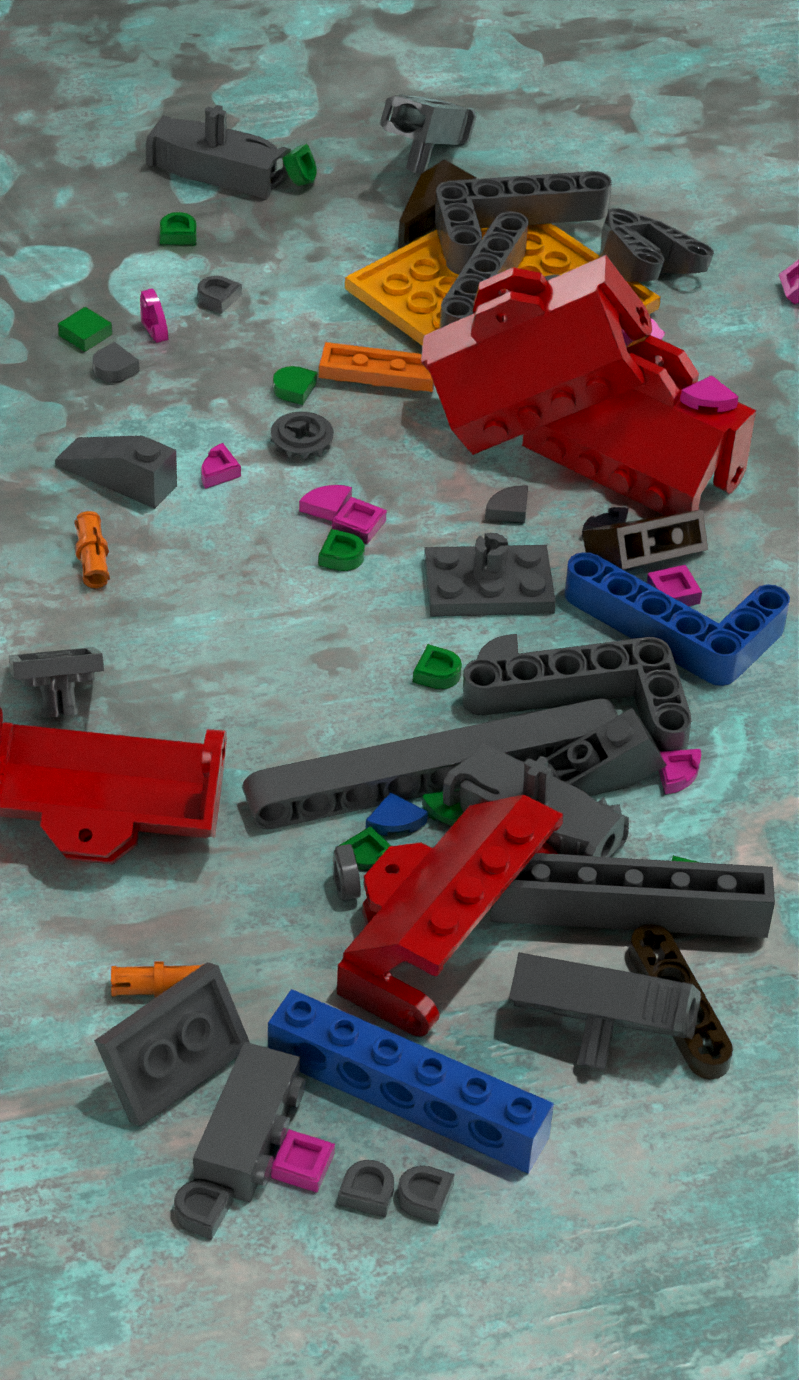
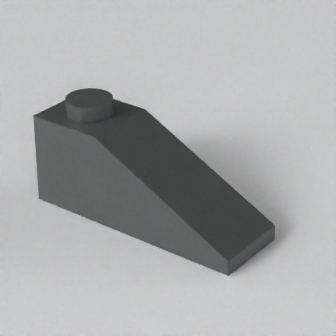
M143 435L78 437L55 459V466L154 509L177 487L176 449Z

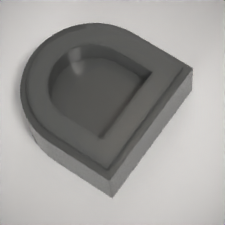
M222 276L207 277L201 280L197 286L198 302L203 307L220 314L242 295V284Z
M115 342L98 350L93 356V372L97 378L106 382H118L140 371L139 360Z
M351 844L336 846L333 853L332 876L338 896L343 901L358 899L361 896L360 876Z
M362 1160L354 1163L345 1173L338 1193V1205L386 1217L394 1193V1176L392 1171L385 1164L376 1160Z
M415 1166L406 1170L398 1182L397 1198L401 1208L414 1217L438 1224L454 1186L455 1174L430 1166Z
M195 1180L186 1183L177 1191L174 1199V1212L177 1222L184 1229L212 1240L233 1202V1190L205 1180Z

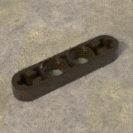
M649 924L637 928L632 935L629 952L630 959L637 973L657 978L672 976L679 979L682 983L693 984L701 992L698 1015L703 1021L695 1026L692 1039L672 1036L687 1065L694 1074L701 1078L710 1080L724 1076L730 1067L733 1052L732 1043L672 935L665 928L658 925ZM652 949H659L657 963H655L656 955ZM706 1038L705 1047L709 1054H702L704 1045L702 1039ZM719 1055V1056H718V1059H713V1058L711 1057V1056Z

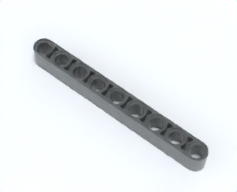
M606 699L580 702L253 772L244 780L242 790L255 824L262 829H275L377 807L390 792L404 800L422 797L424 794L443 792V782L447 773L474 755L481 743H485L524 763L528 758L537 761L540 756L546 758L617 717L618 714L613 704ZM465 779V780H463V781H461V782L456 783V784L454 785V790L460 789V785H461L464 781H470V780H466V779Z

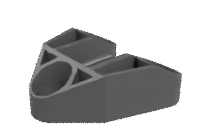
M621 208L609 209L602 228L600 257L607 255L628 282L658 280L660 272L676 274L707 272L714 255L713 249L701 241L659 220Z

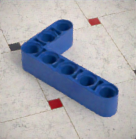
M582 552L571 556L568 560L565 598L571 605L631 639L655 637L663 640L670 647L675 664L713 685L724 686L733 683L782 636L785 629L790 596L786 590L776 585L767 584L759 586L718 623L598 555Z

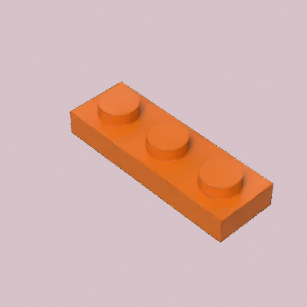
M325 342L319 364V378L403 388L413 391L433 392L434 389L430 372L421 363L422 354Z

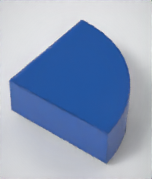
M390 792L366 819L365 829L371 826L381 836H387L388 832L404 830L414 832L427 823L428 811Z

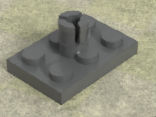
M490 532L485 533L484 538L480 535L476 539L475 546L425 547L424 549L430 617L555 613L556 600L547 545H508V540L503 535Z
M95 647L8 655L10 673L14 680H20L24 687L40 686L43 700V717H59L60 714H64V716L78 714L74 689L75 682L95 680L94 672L104 671L103 653Z
M209 962L94 1040L129 1122L138 1126L143 1125L236 1058L244 1041L250 1043L219 966Z

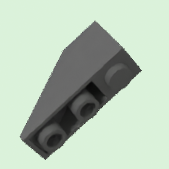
M633 708L546 757L548 759V767L551 768V776L584 791L589 796L628 788L667 766L652 736Z

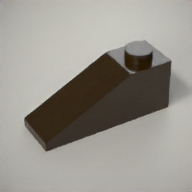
M445 159L420 174L399 220L398 249L437 230L434 218L436 187L446 181L476 179L477 177Z
M703 510L611 524L582 531L586 553L598 555L621 569L708 550Z

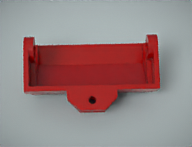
M604 255L548 281L539 272L515 267L479 282L473 303L474 314L428 333L423 338L421 363L430 372L452 432L474 455L643 385L644 374L628 354L621 328L631 340L636 341L652 333V323L645 305L607 255Z
M648 335L631 342L626 347L628 354L644 374L643 385L523 434V447L663 515H671L699 510L701 494L713 474L714 487L727 493H732L738 487L747 468L756 410L738 402L737 408L723 412H717L718 407L699 405L698 409H694L680 401L681 390L697 383L699 373L683 349Z
M0 707V817L41 821V828L67 860L113 865L138 845L139 832L215 838L226 757L227 732L224 730L207 729L204 744L18 725L3 722V713Z
M523 794L470 805L433 848L422 842L390 846L364 875L363 885L367 898L363 902L362 912L366 927L343 952V959L337 968V995L411 1035L419 1037L427 1035L439 1020L437 1006L426 994L395 978L389 970L406 961L437 977L443 970L444 964L536 853L558 854L546 841L554 831L561 827L564 814Z

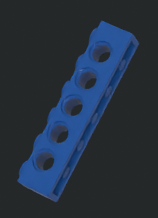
M293 989L289 991L268 1022V1048L300 1057V1073L527 1174L530 1173L550 1138L554 1103Z

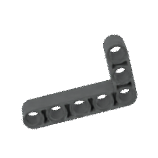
M599 171L442 182L436 187L434 222L448 269L455 274L461 273L482 240L480 228H489L495 218L503 212L512 211L523 214L528 220V225L603 219L609 211L611 178Z
M509 211L503 212L495 218L443 299L439 329L474 314L473 303L479 282L519 266L526 253L528 220L523 214Z
M644 637L472 660L464 668L462 704L472 714L493 715L570 705L595 699L608 700L634 696L641 721L652 736L660 752L687 750L692 722L691 713L671 649L661 639Z

